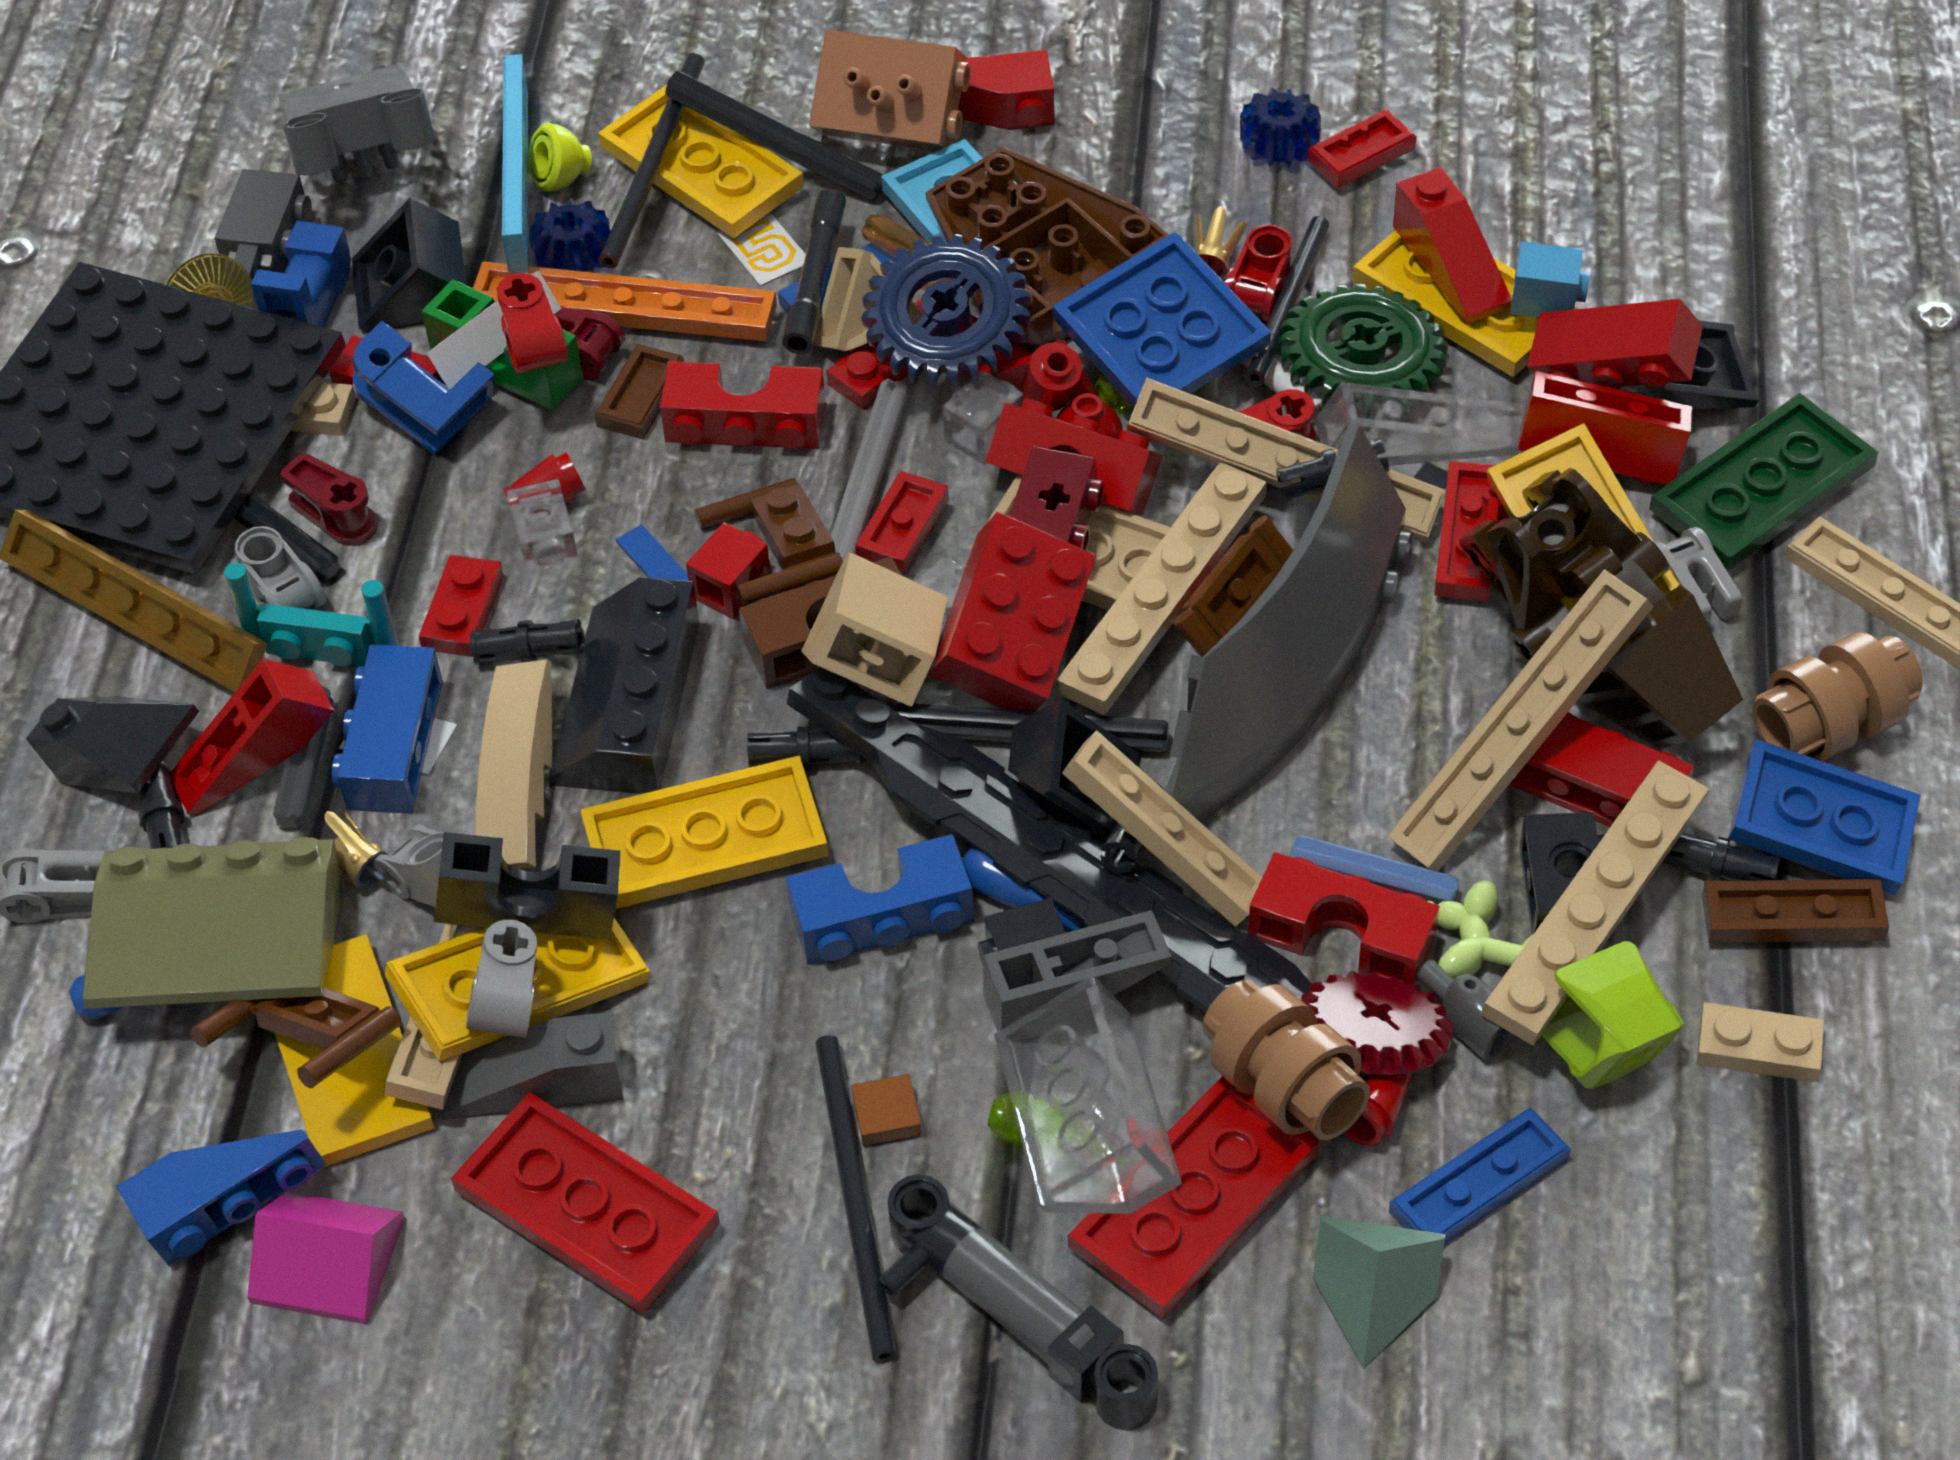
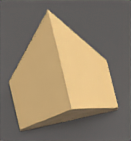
M838 247L822 304L813 346L846 352L867 343L866 333L869 329L863 326L861 320L863 313L866 311L862 298L865 294L872 292L868 282L869 279L876 275L883 276L880 269L881 263L872 252L863 249ZM911 301L908 314L911 322L915 325L923 314Z

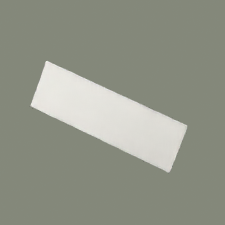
M538 270L532 275L539 278L543 284L553 314H555L561 307ZM498 300L426 353L449 389L478 362L486 366L504 352L507 344L502 331L501 317L503 313Z

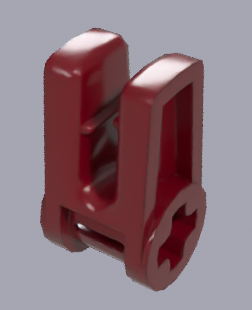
M560 306L561 309L554 316H557L563 330L576 335L583 379H598L606 368L605 359L610 353L617 352L625 341V333L622 327L610 316L603 313H590Z
M306 453L296 457L281 471L282 481L293 490L288 497L290 506L331 536L337 543L345 546H355L368 541L375 534L377 522L374 512L366 506L369 495L366 484L360 478L351 476Z

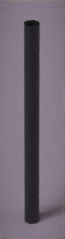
M697 53L688 54L681 71L698 80L705 64L704 58ZM668 98L599 256L600 263L607 268H616L619 264L686 106Z
M826 1035L818 1038L815 1045L873 1361L883 1363L896 1358L897 1351L886 1292L879 1284V1277L882 1275L839 1039L834 1035Z

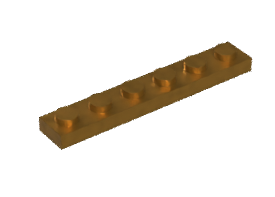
M29 510L14 511L0 551V559L233 692L237 691L263 659L268 645L265 641Z

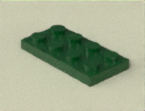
M1798 393L1651 496L1649 510L1680 535L1684 530L1692 527L1701 528L1708 536L1714 552L1721 563L1729 571L1872 469L1876 464L1879 452L1803 394Z

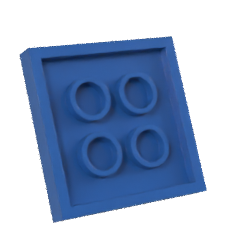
M1176 231L1053 305L1052 318L1133 408L1136 405L1146 377L1192 394L1270 345L1271 339L1269 329Z

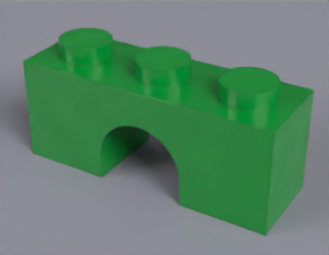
M452 279L422 310L430 350L494 303V298ZM562 329L568 353V361L516 374L506 346L504 352L485 367L494 373L495 384L554 410L583 379L576 335Z

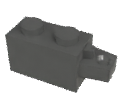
M249 169L242 170L214 238L220 260L221 257L227 258L225 274L228 272L229 259L235 261L230 279L233 277L236 264L238 263L242 266L233 284L235 285L243 268L248 273L234 290V293L243 284L248 275L252 282L258 269L284 273L288 263L284 246L297 220L309 222L311 217V199L308 195L304 194L300 175ZM250 282L242 291H240V292H239L238 294H236V295H239V294H241L244 290H246V289L251 285V282Z

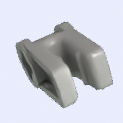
M1692 527L1684 530L1681 538L1665 544L1661 541L1654 542L1665 556L1669 568L1679 585L1681 584L1694 594L1707 624L1711 616V606L1721 619L1729 620L1738 616L1742 604L1741 592L1714 552L1708 536L1701 528Z
M19 848L8 852L3 857L2 873L7 882L6 889L0 893L1 916L10 921L25 924L37 923L42 920L91 917L94 882L105 851ZM24 864L27 865V871L22 867ZM26 901L31 905L30 907L26 906Z

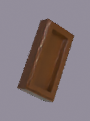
M637 344L595 413L596 427L644 439L660 412L668 362H684V357Z

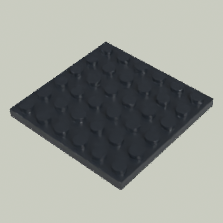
M79 262L0 371V517L11 520L15 510H29L87 543L197 574L346 347L342 332Z

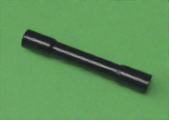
M834 189L820 191L814 207L810 224L811 235L795 301L789 311L782 341L783 346L794 354L810 352L816 335L822 293L834 242L839 235L846 206L845 196Z

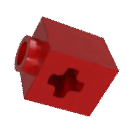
M723 522L686 563L688 581L694 582L696 601L735 620L740 614L739 608L744 607L739 600L736 585L771 574L768 544L750 531H741Z

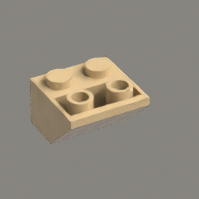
M848 551L801 651L811 663L912 707L936 656L948 597Z

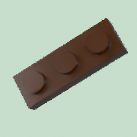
M1881 879L1704 882L1702 900L1708 943L1885 941L1889 930Z

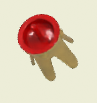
M1222 206L1215 209L1207 235H1202L1201 216L1198 214L1195 216V252L1221 279L1227 275L1229 258L1247 225L1246 222L1239 223L1227 242L1222 245L1226 211Z

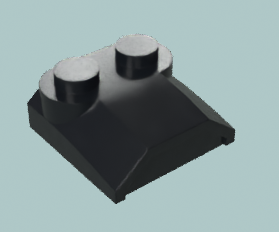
M1699 320L1703 328L1691 381L1670 382L1662 387L1638 385L1639 391L1647 393L1646 396L1688 405L1692 406V408H1755L1760 401L1758 395L1754 392L1734 334V325Z

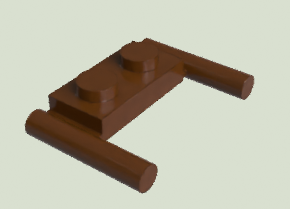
M795 478L694 509L700 529L753 513L756 522L784 569L736 585L737 594L742 606L762 598H769L803 587L812 581L835 576L843 563L840 553H836L834 540L802 486L797 483Z
M1266 515L1252 523L1248 534L1238 537L1181 608L1184 612L1174 621V625L1200 657H1204L1244 617L1274 581L1294 551Z
M323 987L322 996L231 1001L192 1027L191 1036L196 1044L205 1048L256 1014L259 1027L323 1050L297 1070L300 1081L306 1087L314 1088L401 1025V1018L398 1012L390 1006L379 1010V1007Z

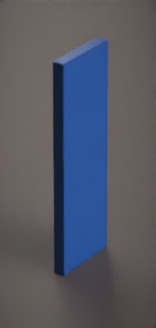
M643 525L616 539V543L648 578L688 581L687 573Z

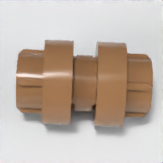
M1855 632L1824 647L1820 651L1818 659L1810 656L1803 657L1773 672L1768 680L1767 691L1757 695L1754 701V724L1762 741L1824 762L1853 747L1858 736L1871 738L1903 722L1908 714L1909 703L1917 700L1920 696L1923 686L1922 672L1913 652L1899 638L1888 635L1878 640L1867 633Z
M1252 980L1239 981L1220 993L1207 1010L1203 1020V1032L1212 1041L1210 1049L1212 1066L1239 1092L1248 1095L1254 1094L1256 1107L1284 1133L1298 1135L1311 1131L1321 1141L1330 1140L1348 1130L1360 1117L1368 1103L1370 1087L1359 1077L1361 1070V1055L1359 1051L1331 1026L1317 1024L1314 1011L1287 987L1274 984L1260 988Z

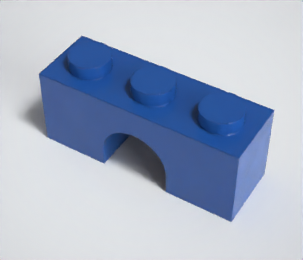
M953 834L897 848L900 880L892 888L883 892L867 893L853 887L847 880L842 863L786 877L790 912L807 965L824 960L837 961L845 958L850 953L877 946H894L907 938L934 931H951L961 924L974 921L972 886Z

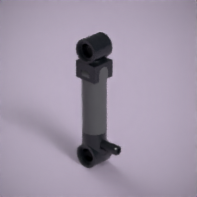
M916 1174L907 1176L894 1185L889 1192L887 1201L890 1233L893 1244L903 1255L879 1277V1284L886 1293L897 1295L922 1270L930 1265L1048 1364L1049 1377L1080 1403L1094 1391L1096 1411L1104 1423L1115 1429L1128 1431L1140 1428L1151 1420L1156 1412L1158 1402V1369L1154 1358L1148 1351L1137 1345L1124 1344V1331L1092 1305L1083 1311L951 1203L947 1189L937 1179L928 1175ZM916 1213H928L931 1215L929 1218L920 1221L908 1218ZM1120 1382H1132L1140 1388L1134 1392L1123 1393L1112 1387Z

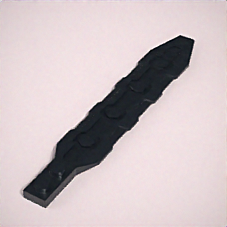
M822 667L789 688L787 705L871 762L893 797L932 824L943 825L994 860L993 866L1022 886L1033 887L1047 898H1052L1054 903L1084 923L1083 928L1152 910L1172 956L1171 964L1158 970L1156 973L1175 985L1178 994L1204 1012H1207L1213 1001L1226 988L1243 980H1252L1260 988L1274 984L1283 985L1299 999H1301L1302 994L1309 993L1312 983L1293 962L1247 931L1235 929L1184 895L1182 887L1154 868L1143 867L1136 862L1134 868L1129 872L1116 873L1109 870L1100 859V854L1103 852L1101 848L1106 841L1094 834L1091 826L1065 809L1053 806L1004 773L1005 768L965 740L909 721L849 679Z

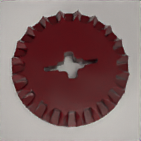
M1350 970L1346 978L1338 975H1329L1326 982L1312 983L1309 993L1302 994L1301 1000L1314 1011L1317 1024L1331 1026L1359 1051L1361 1055L1360 1072L1379 1075H1399L1417 1072L1441 1060L1451 1045L1453 1022L1447 1019L1445 1006L1438 1004L1437 995L1421 992L1419 983L1404 984L1399 982L1398 975L1384 978L1373 971L1370 976H1361L1357 972Z

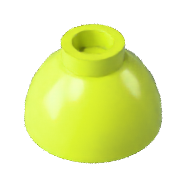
M544 123L535 131L529 145L528 167L530 176L539 190L548 192L563 189L573 183L579 174H587L589 172L592 162L590 148L587 145H581L577 137L568 129L557 124Z

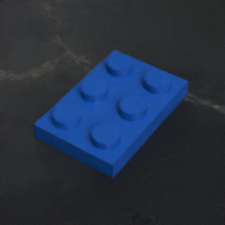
M1755 739L1748 754L1728 840L1846 880L1881 879L1883 892L1895 896L1903 884L1921 795Z

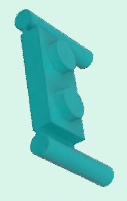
M235 562L229 564L224 569V575L241 629L268 643L266 648L267 654L277 655L284 659L300 658L324 661L337 666H365L370 644L399 646L384 587L378 580H369L361 587L368 617L271 604L257 605L246 567L242 563Z

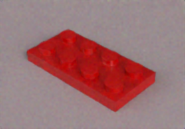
M1221 1076L1068 1234V1247L1164 1319L1317 1156L1320 1141L1308 1132L1298 1135L1284 1133L1256 1107L1254 1094L1248 1095L1239 1092Z
M528 1092L451 1177L456 1192L642 1314L720 1224L718 1211L531 1092Z

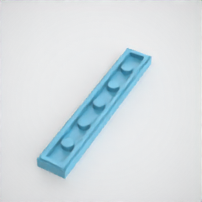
M522 54L505 55V59H503L502 239L507 269L511 274L528 273V89Z

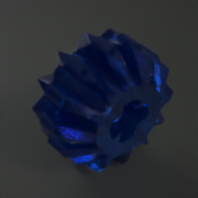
M1271 87L1268 95L1254 93L1252 101L1243 105V111L1240 114L1239 138L1242 141V148L1249 150L1252 160L1265 158L1269 167L1275 162H1283L1290 168L1294 159L1307 161L1309 148L1318 144L1321 140V114L1319 113V106L1311 103L1309 94L1295 96L1292 87L1286 92H1278Z
M570 198L566 205L559 206L551 202L548 212L535 213L534 225L529 227L528 239L533 259L538 267L593 273L595 268L605 267L600 263L599 256L611 230L609 219L606 217L604 210L595 209L591 201L576 205Z

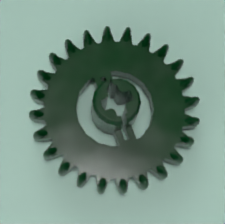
M1356 283L1354 290H1349L1346 285L1341 284L1336 285L1334 293L1328 289H1321L1316 292V298L1306 296L1301 299L1300 306L1290 309L1287 320L1280 325L1282 336L1278 340V353L1282 356V369L1286 371L1291 367L1290 381L1292 384H1296L1301 377L1306 376L1304 392L1309 396L1314 388L1323 387L1321 399L1323 407L1328 404L1332 396L1341 394L1343 413L1347 412L1354 398H1359L1363 406V414L1367 416L1373 399L1378 398L1383 404V411L1386 415L1391 410L1394 395L1401 399L1403 409H1408L1410 406L1412 390L1416 391L1418 399L1423 401L1427 395L1428 385L1431 389H1435L1438 386L1440 376L1445 372L1447 365L1446 355L1449 346L1443 339V328L1434 323L1435 316L1427 310L1420 311L1421 304L1413 299L1407 302L1403 301L1404 294L1398 291H1394L1390 295L1385 294V287L1377 285L1371 291L1367 290L1365 284ZM1345 324L1342 329L1341 340L1328 344L1326 338L1330 332ZM1399 343L1401 349L1397 356L1384 363L1386 347Z

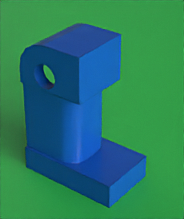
M297 220L284 246L289 263L285 272L279 273L258 269L251 282L258 310L288 318L295 312L297 320L324 327L339 294L343 293L349 278L351 256L345 229L339 226Z
M381 321L359 342L354 350L352 382L354 391L362 401L376 409L418 441L422 447L436 456L492 400L494 373L478 362L449 389L411 360L412 343Z

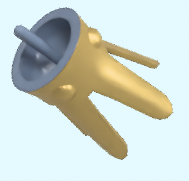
M331 811L326 812L325 821L338 836L335 839L339 871L346 875V880L349 883H353L357 888L368 886L376 878L384 881L385 877L374 869L373 861L379 855H387V853L381 850L377 843L371 844L368 842L347 811L344 814L351 828L335 813Z

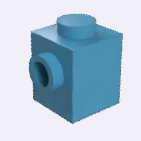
M1521 241L1510 314L1539 318L1540 313L1574 310L1576 301L1586 302L1590 272L1581 271L1583 249Z

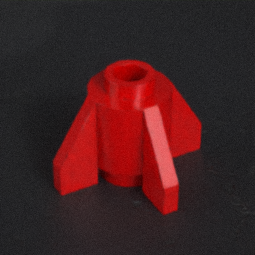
M1056 339L1055 343H1046L1038 347L1032 355L1002 364L995 383L1020 390L1022 385L1025 398L1054 407L1053 411L1064 408L1081 394L1090 393L1098 397L1100 396L1082 370L1081 360L1077 353L1067 346V341Z

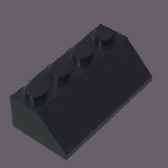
M639 577L593 607L585 636L584 652L580 655L549 775L550 786L637 794L661 789L700 623L693 581Z

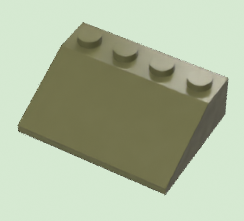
M299 837L286 842L256 843L250 840H242L230 845L198 846L186 843L173 848L140 849L138 847H123L115 851H105L93 888L83 989L84 1008L322 996L344 897L334 839L314 840L308 837Z

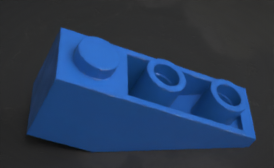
M301 1129L171 1152L116 1187L147 1241L169 1266L180 1258H186L197 1253L208 1240L233 1224L242 1223L250 1219L261 1206L286 1190L300 1187L310 1179L314 1172L327 1164L306 1133Z

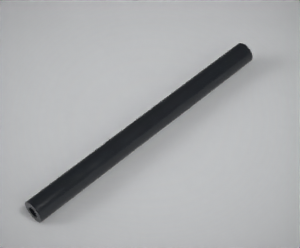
M1315 216L1311 219L1267 321L1266 327L1271 332L1270 345L1252 356L1246 370L1245 380L1250 385L1260 386L1267 377L1278 350V340L1282 336L1280 325L1287 320L1288 311L1296 307L1329 229L1328 220L1322 216Z

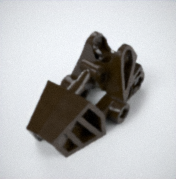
M1569 467L1562 474L1559 470L1544 473L1523 489V497L1531 509L1526 515L1516 517L1513 514L1507 519H1502L1499 523L1495 519L1481 522L1460 538V547L1469 561L1510 605L1517 627L1509 633V637L1518 653L1527 663L1570 612L1561 603V599L1565 596L1567 598L1582 597L1604 569L1649 600L1653 606L1652 610L1577 701L1658 749H1663L1689 742L1716 723L1743 700L1694 594L1681 584L1667 595L1657 587L1654 582L1669 571V564L1661 550L1647 535L1642 532L1635 534L1610 509L1590 483L1575 469Z

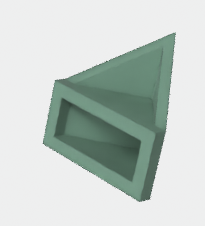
M1321 1216L1313 1279L1364 1370L1437 1298L1445 1234Z

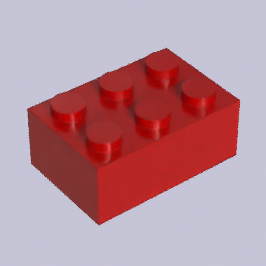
M997 511L976 536L942 631L936 656L927 676L1003 709L1036 711L1049 698L1097 555Z

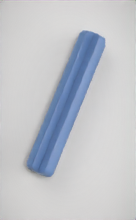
M1304 835L1297 836L1290 853L1292 858H1305L1319 867L1347 876H1360L1372 884L1402 894H1415L1427 902L1429 900L1433 901L1436 905L1442 901H1455L1459 889V879L1455 876Z

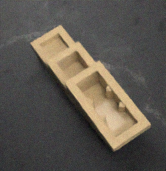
M547 659L501 665L495 668L486 708L475 806V835L503 838V859L516 869L536 867L535 818H544V770L552 769L551 662Z

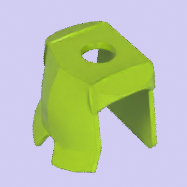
M1623 941L1562 967L1555 972V981L1569 996L1541 1036L1568 1064L1571 1074L1584 1088L1594 1089L1614 1082L1651 1062L1675 1038L1684 1022L1675 1006L1665 999L1636 946L1629 941Z

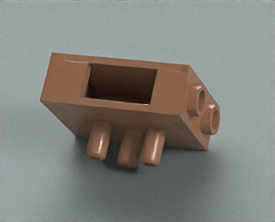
M825 30L809 126L821 135L938 151L952 145L953 140H958L960 137L963 116L962 112L958 111L961 92H966L970 84V63L966 62L967 56L954 46Z

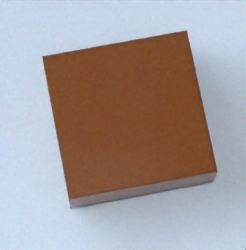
M910 1074L851 1085L852 1098L863 1146L922 1135L921 1122Z

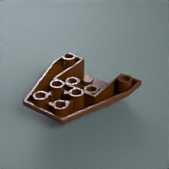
M1001 147L925 192L926 201L947 243H950L954 234H962L963 243L966 245L974 238H981L983 240V251L990 246H998L1001 248V259L1012 258L1015 260V272L1021 273L1026 277V287L1024 290L1028 291L1031 295V305L1026 308L1030 312L1031 322L1028 326H1024L1022 323L1018 324L1024 330V342L1039 346L1046 343H1055L1056 339L1063 341L1070 339L1066 332L1052 318L1053 305L1169 235L1138 207L1006 147ZM976 290L973 294L981 310H983L981 293Z

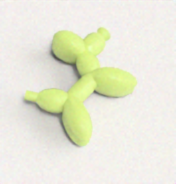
M1482 880L1475 883L1466 893L1464 905L1456 901H1442L1438 904L1440 906L1438 926L1449 930H1460L1461 941L1451 946L1438 963L1453 979L1462 974L1473 976L1480 970L1484 961L1511 966L1534 935L1532 934L1522 945L1490 938L1489 927L1486 924L1489 923L1499 908L1497 889L1490 881Z

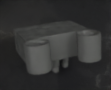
M401 64L389 67L378 65L369 72L278 94L285 118L283 129L295 172L298 175H314L330 170L335 182H343L348 178L347 162L344 154L352 152L355 165L359 168L360 176L363 179H371L376 174L374 168L375 160L371 147L378 146L385 167L393 169L400 164L399 151L426 146L436 138L424 90L413 87Z

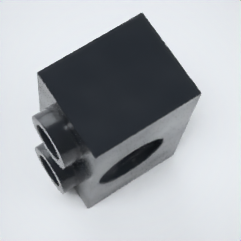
M1594 812L1524 815L1519 851L1532 934L1539 928L1604 837V835H1597Z

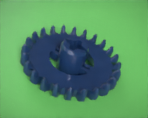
M937 234L933 236L932 245L927 246L923 240L917 239L913 241L914 251L911 253L904 248H899L895 251L898 262L885 260L880 264L883 276L876 275L869 279L868 282L872 292L865 294L862 298L866 311L863 313L861 320L863 326L869 329L866 333L867 343L871 347L877 345L876 356L878 361L881 363L885 362L887 357L892 355L890 366L894 375H898L901 368L909 364L908 375L912 384L917 383L918 377L925 370L928 371L929 382L933 389H936L938 380L943 372H947L952 386L958 388L961 370H966L972 380L978 383V364H985L995 374L998 371L996 352L1004 354L1009 360H1012L1014 357L1013 347L1008 339H1015L1020 344L1024 343V330L1018 323L1028 326L1031 322L1030 312L1026 309L1031 305V295L1028 291L1024 290L1026 287V277L1021 273L1015 272V260L1012 258L1001 259L1000 247L990 246L983 251V240L981 238H974L966 245L963 243L962 234H954L950 243H945L942 235ZM941 278H956L954 282L942 280L933 283L925 290L921 302L924 315L914 325L908 313L910 302L915 293L928 282ZM978 290L983 299V310L976 323L972 325L968 299Z

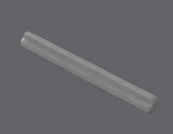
M886 379L880 384L831 532L836 553H840L843 561L848 551L856 555L855 544L866 528L908 398L906 393L907 386L902 381L894 382Z

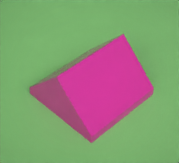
M290 1191L285 1192L255 1215L247 1295L249 1303L367 1325L405 1219L404 1213L397 1210Z

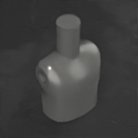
M1433 959L1427 961L1419 969L1417 977L1442 1000V1005L1446 1008V1017L1453 1022V1035L1462 1039L1485 1061L1491 1060L1509 1045L1514 1034L1481 1015L1484 1003L1493 992V989L1485 982L1468 974H1462L1453 979Z

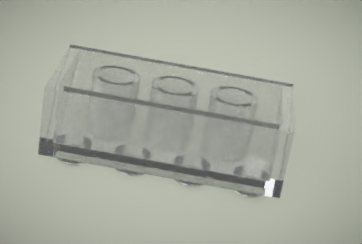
M1094 975L1089 976L994 1034L1038 1204L1046 1213L1131 1214L1182 1184L1131 1015Z

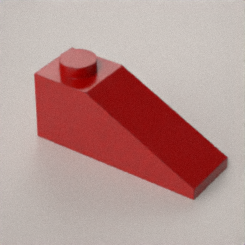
M1047 49L967 58L966 62L970 63L971 66L970 84L966 92H961L958 111L962 112L963 120L1006 130L1055 125L1054 85Z
M1438 167L1396 182L1393 227L1464 321L1469 324L1511 308L1512 297L1467 199L1443 168Z
M264 658L258 663L171 771V781L187 814L195 816L305 747L334 712L315 672Z

